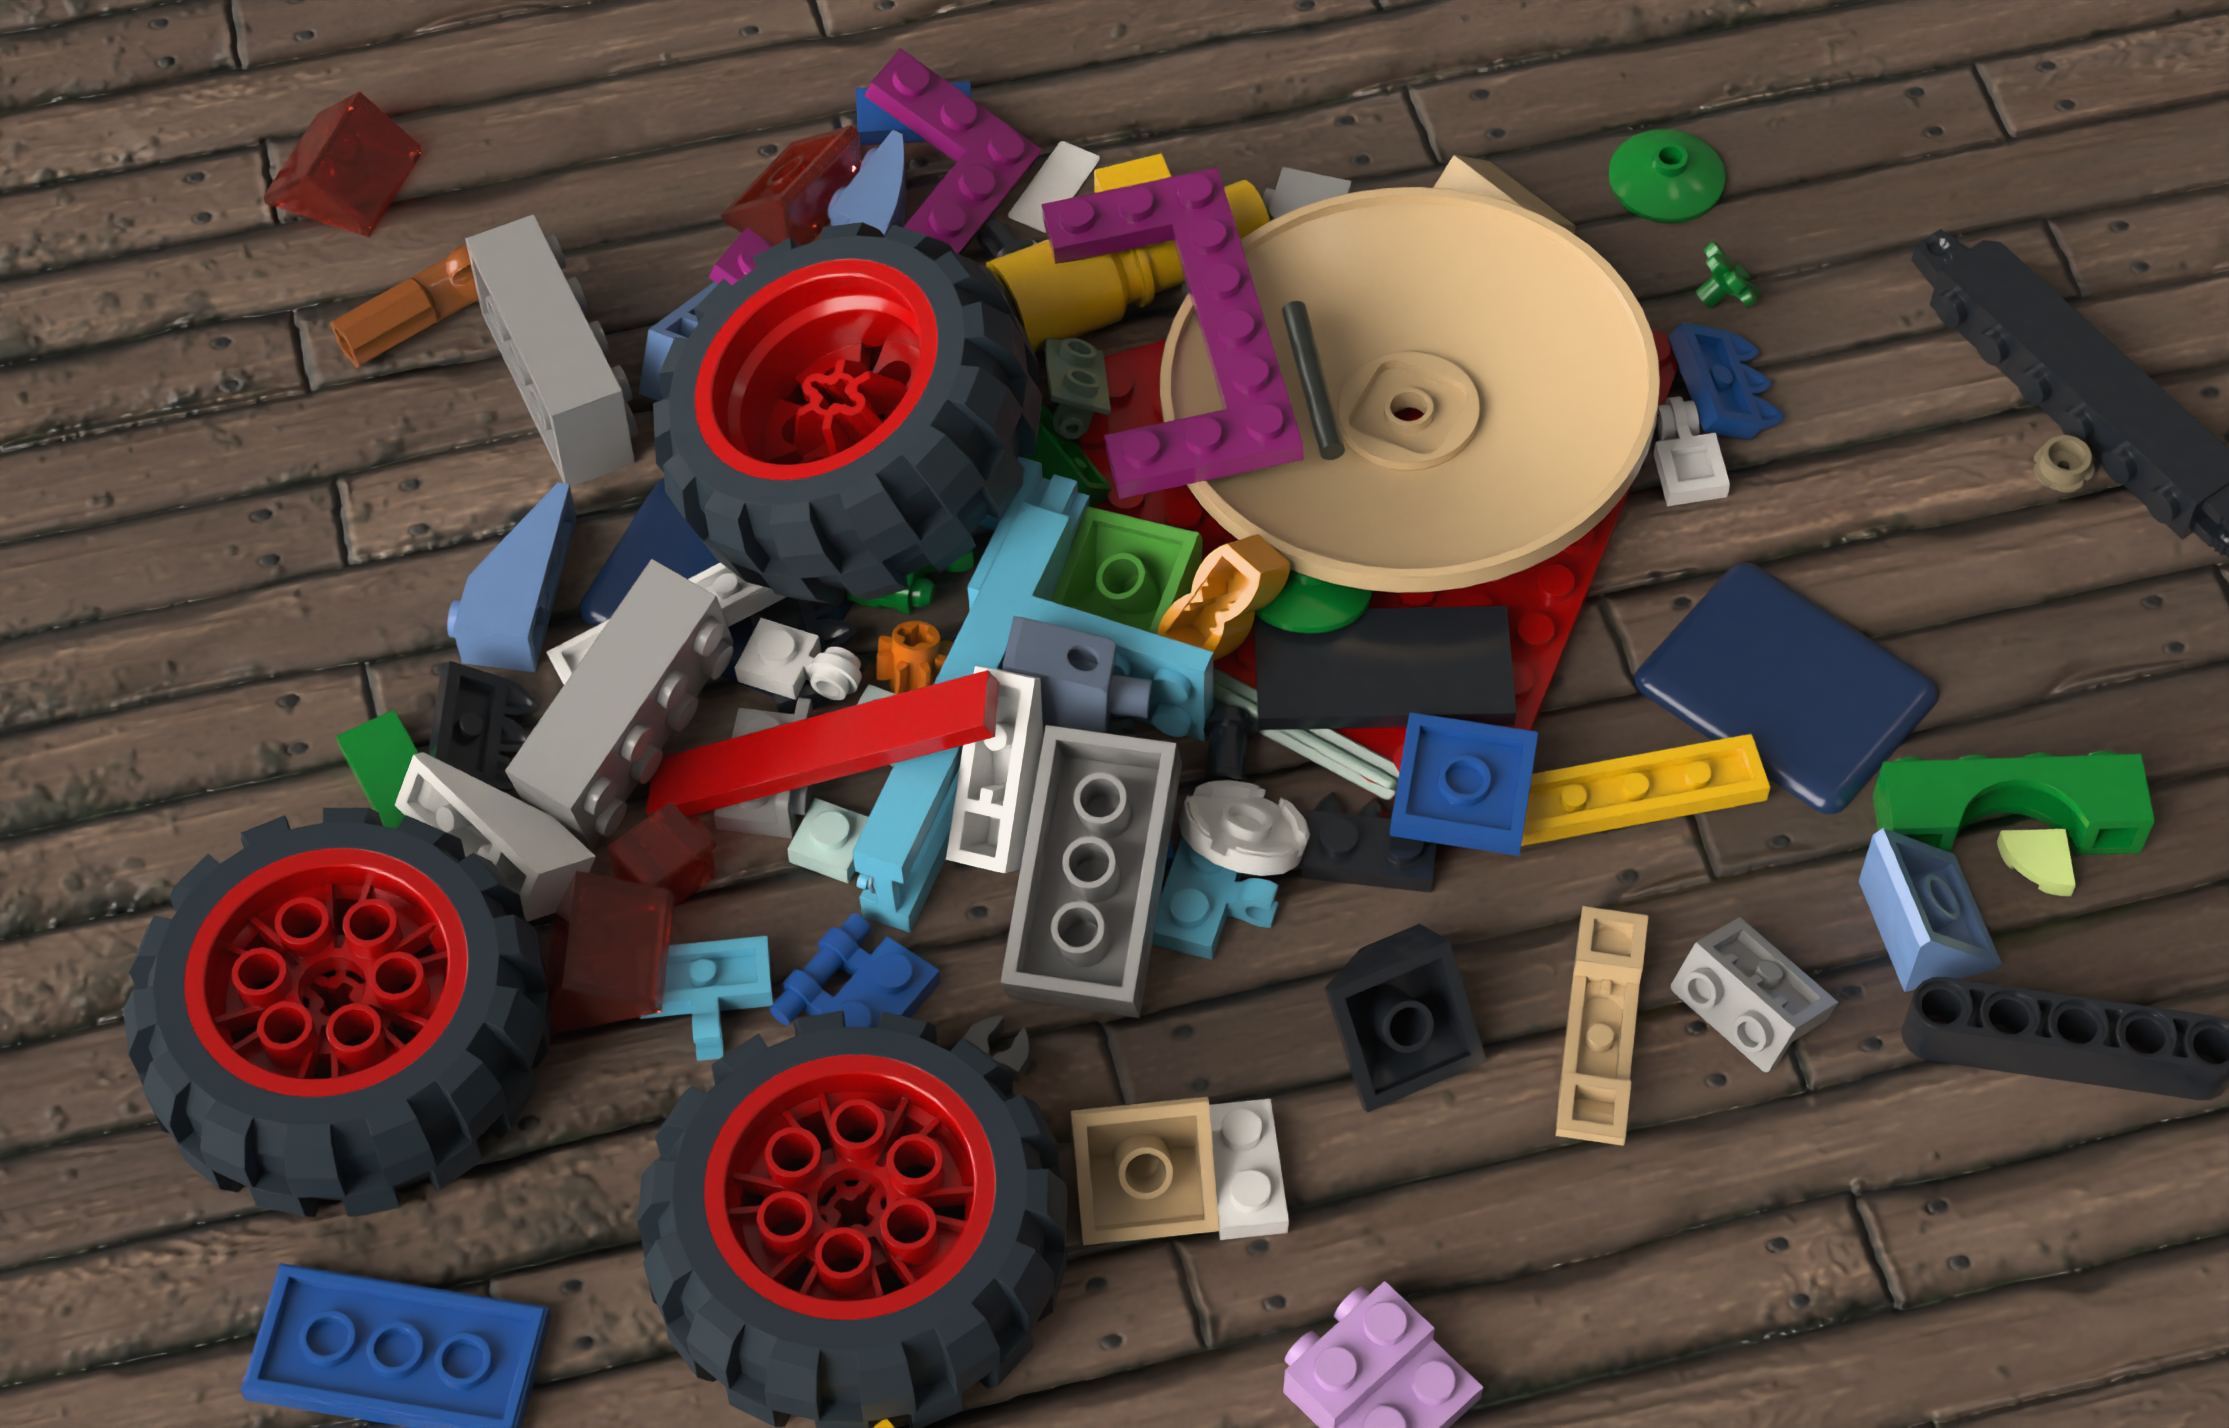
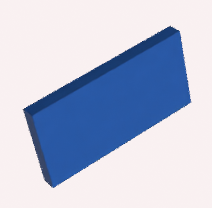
M280 1263L240 1391L244 1399L248 1401L409 1428H522L552 1316L549 1307Z

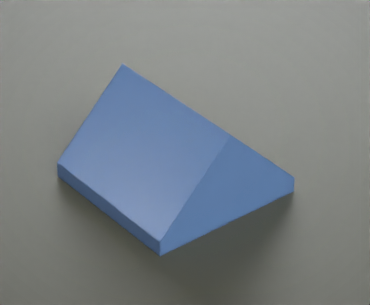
M1885 828L1873 834L1859 877V884L1904 992L1915 990L1922 981L1932 977L1962 979L1991 972L2002 965L1955 854Z

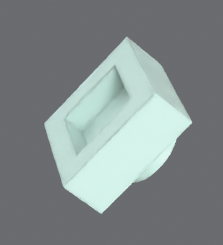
M814 798L787 849L789 862L848 884L855 871L852 851L869 817Z

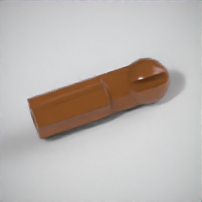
M467 245L457 247L447 258L330 322L337 343L356 368L368 363L468 305L479 302Z

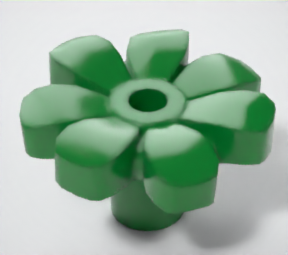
M1712 241L1703 251L1708 256L1706 263L1711 270L1712 277L1696 290L1697 295L1710 309L1727 294L1739 298L1749 309L1762 297L1759 289L1748 282L1751 276L1741 264L1738 263L1734 266L1733 260L1723 251L1718 243Z

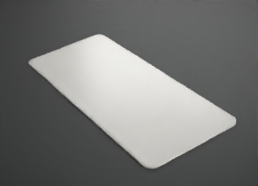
M1065 141L1059 142L1011 209L1008 217L1047 233L1041 204L1073 198L1099 162L1100 157Z

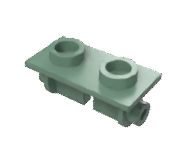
M1067 338L1063 341L1045 339L1044 349L1050 401L1057 402L1053 416V426L1055 431L1064 438L1077 439L1088 430L1094 412L1109 415L1111 411L1103 351L1095 349L1088 342L1076 338Z

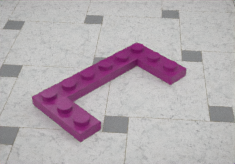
M901 48L872 80L864 95L957 162L903 228L948 243L955 253L961 255L1033 166L1042 149ZM746 227L715 263L709 278L717 284L725 279L732 286L757 267L752 257L773 247V245Z
M1218 168L1041 204L1043 221L1055 264L1174 240L1224 410L1104 435L1106 452L1119 499L1304 460L1301 435Z

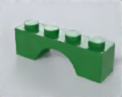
M2108 750L2096 751L2082 756H2053L2049 753L2038 752L2018 758H1989L1979 754L1968 755L1954 760H1925L1915 756L1903 757L1895 761L1882 763L1873 792L1878 831L1885 828L1947 852L1951 851L1956 837L1967 825L1979 818L1993 814H2021L2035 818L2053 829H2066L2068 844L2076 856L2141 854L2155 821L2142 754H2117Z

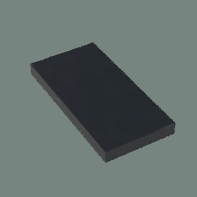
M1507 606L1368 608L1358 620L1350 625L1323 633H1297L1283 630L1266 623L1255 614L1253 637L1258 730L1407 727L1410 712L1490 725H1515L1516 702Z

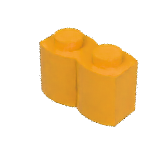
M1258 534L1220 546L1211 552L1199 566L1193 580L1191 593L1179 598L1166 611L1159 624L1157 635L1213 652V661L1231 654L1248 636L1253 625L1255 611L1271 603L1283 589L1290 572L1291 563Z

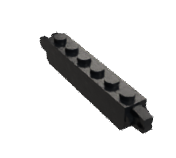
M1940 229L1915 245L1911 261L1934 288L1930 306L1936 311V314L1944 324L1954 327L1977 349L1985 362L1996 366L2018 387L2023 397L2030 403L2038 405L2061 427L2065 435L2077 437L2085 442L2092 456L2103 466L2108 476L2115 482L2123 484L2147 507L2154 519L2162 524H2166L2182 540L2194 532L2209 547H2214V552L2217 551L2220 553V556L2226 555L2229 557V449L2003 243L1983 240L1969 249Z

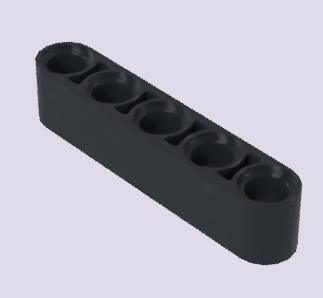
M1932 977L1922 981L1915 989L1901 1029L1902 1039L1908 1050L1917 1057L1928 1061L2193 1100H2212L2221 1096L2229 1086V1021L2217 1016L1948 977ZM1925 1014L1941 1016L1949 1024L1932 1022ZM1993 1024L2006 1025L2014 1030L2016 1034L2000 1032ZM2061 1034L2074 1035L2083 1044L2069 1042ZM2128 1043L2141 1045L2149 1050L2150 1054L2137 1052ZM2197 1053L2211 1056L2218 1064L2204 1061Z

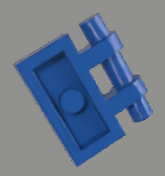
M852 913L839 928H830L818 941L819 952L802 971L793 970L781 984L783 993L771 1005L769 1011L777 1021L789 1026L802 1010L810 1016L843 1010L846 1027L878 1028L882 1012L911 1018L940 984V970L888 936L870 955L861 949L859 945L871 932L872 928L863 917ZM840 968L852 977L837 995L833 997L822 990V987Z

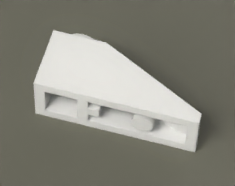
M980 665L975 666L974 674L989 670L999 681L995 737L963 745L946 860L1008 873L1021 869L1042 750L1041 683L1038 677Z
M424 752L413 755L395 806L404 815L460 838L466 857L474 852L492 861L520 895L527 922L576 906L596 856L558 820Z

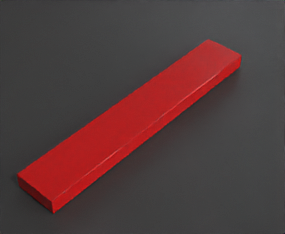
M989 670L664 756L657 771L650 779L646 814L657 824L993 738L996 731L999 681Z

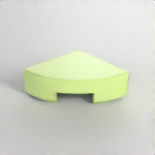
M2066 829L2001 830L1997 845L2001 857L2010 869L2015 868L2023 876L2038 884V889L2045 893L2058 896H2072L2076 884Z

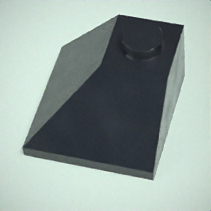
M1420 923L1360 948L1324 988L1362 1108L1367 1113L1487 1062L1450 941Z

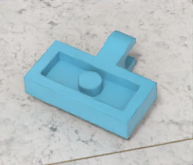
M1182 836L1159 900L1152 945L1212 960L1227 916L1259 927H1272L1279 906V902L1274 901L1278 885L1260 878H1249L1239 882L1242 873L1212 863L1194 851Z
M767 936L635 948L637 1003L640 1019L692 1014L693 1040L696 1043L697 1061L720 1059L724 1056L720 1011L766 1007L773 1004L770 951Z

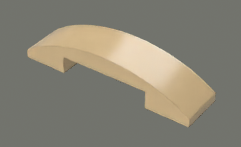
M1582 906L1564 1044L1556 1136L1624 1146L1631 1090L1630 1074L1637 1005L1644 963L1648 915Z

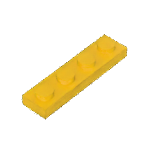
M1752 734L1534 773L1531 777L1521 846L1767 801L1770 785Z

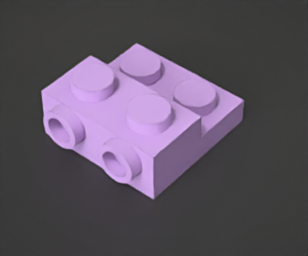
M1385 1281L1371 1294L1363 1286L1351 1292L1342 1301L1334 1314V1317L1339 1322L1322 1338L1314 1331L1303 1335L1291 1347L1284 1360L1289 1367L1285 1370L1283 1393L1319 1428H1449L1481 1399L1483 1386L1433 1340L1435 1328Z

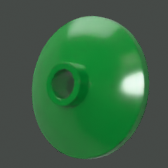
M1670 129L1649 130L1630 137L1615 151L1609 167V184L1617 200L1633 214L1658 223H1683L1705 215L1719 202L1726 181L1724 165L1711 146L1694 135Z
M1290 569L1287 581L1278 596L1265 607L1256 610L1255 614L1266 623L1291 632L1323 633L1334 631L1350 625L1366 612L1371 603L1372 590L1329 583Z

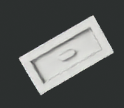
M1271 1099L1209 1105L1220 1240L1288 1233L1289 1219Z

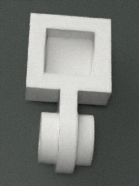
M1680 396L1667 398L1665 405L1658 406L1657 414L1659 413L1656 430L1660 441L1656 442L1653 454L1667 506L1727 497L1730 482L1716 433L1699 435V417L1693 400L1683 402Z
M760 618L735 666L737 680L740 683L796 700L806 680L810 681L813 689L820 695L832 700H843L847 694L856 691L862 679L861 672L859 671L861 662L853 653L840 647H829L825 653H820L821 645L818 635Z

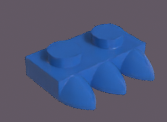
M1681 322L1668 336L1679 371L1683 376L1691 400L1696 405L1699 422L1704 432L1751 440L1760 430L1774 427L1783 420L1785 416L1778 408L1762 398L1756 397V395L1768 390L1772 383L1757 370L1743 364L1754 359L1759 353V350L1749 341L1729 331Z

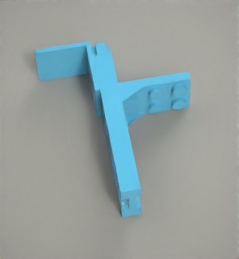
M1019 456L1018 461L1024 468L1023 486L1001 520L988 515L979 524L980 526L993 529L995 532L968 585L970 611L934 684L974 674L975 666L981 665L1003 670L1013 616L1024 617L1110 638L1117 644L1115 675L1152 680L1148 717L1140 718L1114 714V718L1132 717V719L1155 726L1167 735L1174 737L1188 736L1205 742L1207 736L1203 729L1206 719L1211 717V712L1213 711V652L1051 602L1076 531L1081 523L1086 507L1089 505L1090 496L1078 492L1077 481L1055 474L1051 480L1043 478L1042 463ZM963 745L895 763L852 851L855 871L860 873L857 887L863 889L859 897L862 917L911 933L946 859Z

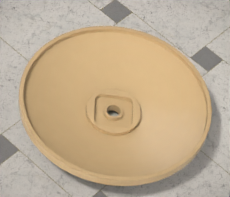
M1402 187L1359 191L1324 199L1280 216L1240 240L1301 435L1304 460L1187 484L1201 506L1238 540L1258 534L1291 563V570L1333 584L1386 592H1433L1465 588L1498 580L1523 571L1558 554L1582 538L1602 521L1622 499L1638 475L1649 451L1657 420L1660 377L1658 355L1653 334L1642 307L1627 283L1598 252L1566 228L1540 214L1485 195L1452 189ZM1189 293L1174 318L1165 343L1160 374L1163 423L1224 410ZM1292 301H1301L1306 305L1344 443V454L1334 460H1325L1320 455L1283 318L1282 308ZM1408 407L1416 408L1424 413L1421 418L1414 421H1403L1396 418L1393 414Z

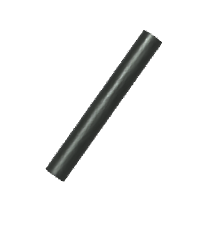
M1292 301L1282 308L1283 318L1320 455L1325 460H1334L1344 454V443L1306 305L1301 301Z

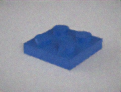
M1410 712L1389 836L1520 856L1538 732Z

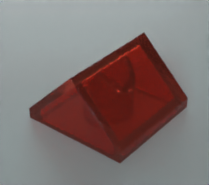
M359 91L317 113L264 194L265 204L370 237L422 155L421 146Z
M853 125L791 142L720 216L727 225L742 233L748 227L773 246L788 238H792L801 246L811 243L822 232L823 227H826L831 222L828 217V207L835 192L840 187H847L860 171L862 162L859 133Z
M581 871L575 872L557 906L553 918L546 974V985L551 1000L550 1010L552 1014L550 1034L662 1013L674 895L668 889Z

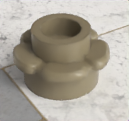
M2058 435L2052 437L2036 451L2034 456L2037 464L2034 465L2033 471L2038 481L2044 486L2059 492L2071 493L2080 490L2083 482L2090 481L2094 474V464L2089 447L2085 442L2074 436Z

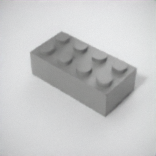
M533 214L465 238L481 313L563 482L573 487L635 464L631 439L638 437L639 431L633 413L627 404L628 401L633 399L630 385L622 367L617 365L610 368L605 358L610 355V349L601 325L598 321L588 323L583 314L588 311V306L577 278L572 277L566 280L561 270L566 268V262L554 234L544 236Z
M651 559L505 770L523 802L553 816L584 846L591 850L594 849L602 835L609 837L619 827L627 810L625 802L638 782L645 784L652 778L663 757L662 747L674 730L680 732L689 724L698 706V698L696 697L709 678L715 680L721 676L732 658L734 650L732 644L734 642L716 595Z
M1046 725L1000 982L1010 999L1140 1018L1182 768V760L1177 743Z

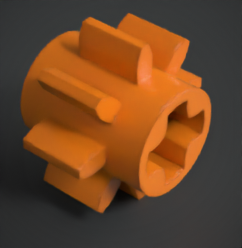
M907 621L901 623L894 628L892 637L882 635L879 637L876 679L882 681L889 680V687L894 694L933 685L953 646V642L947 640L940 641L939 631L926 622Z

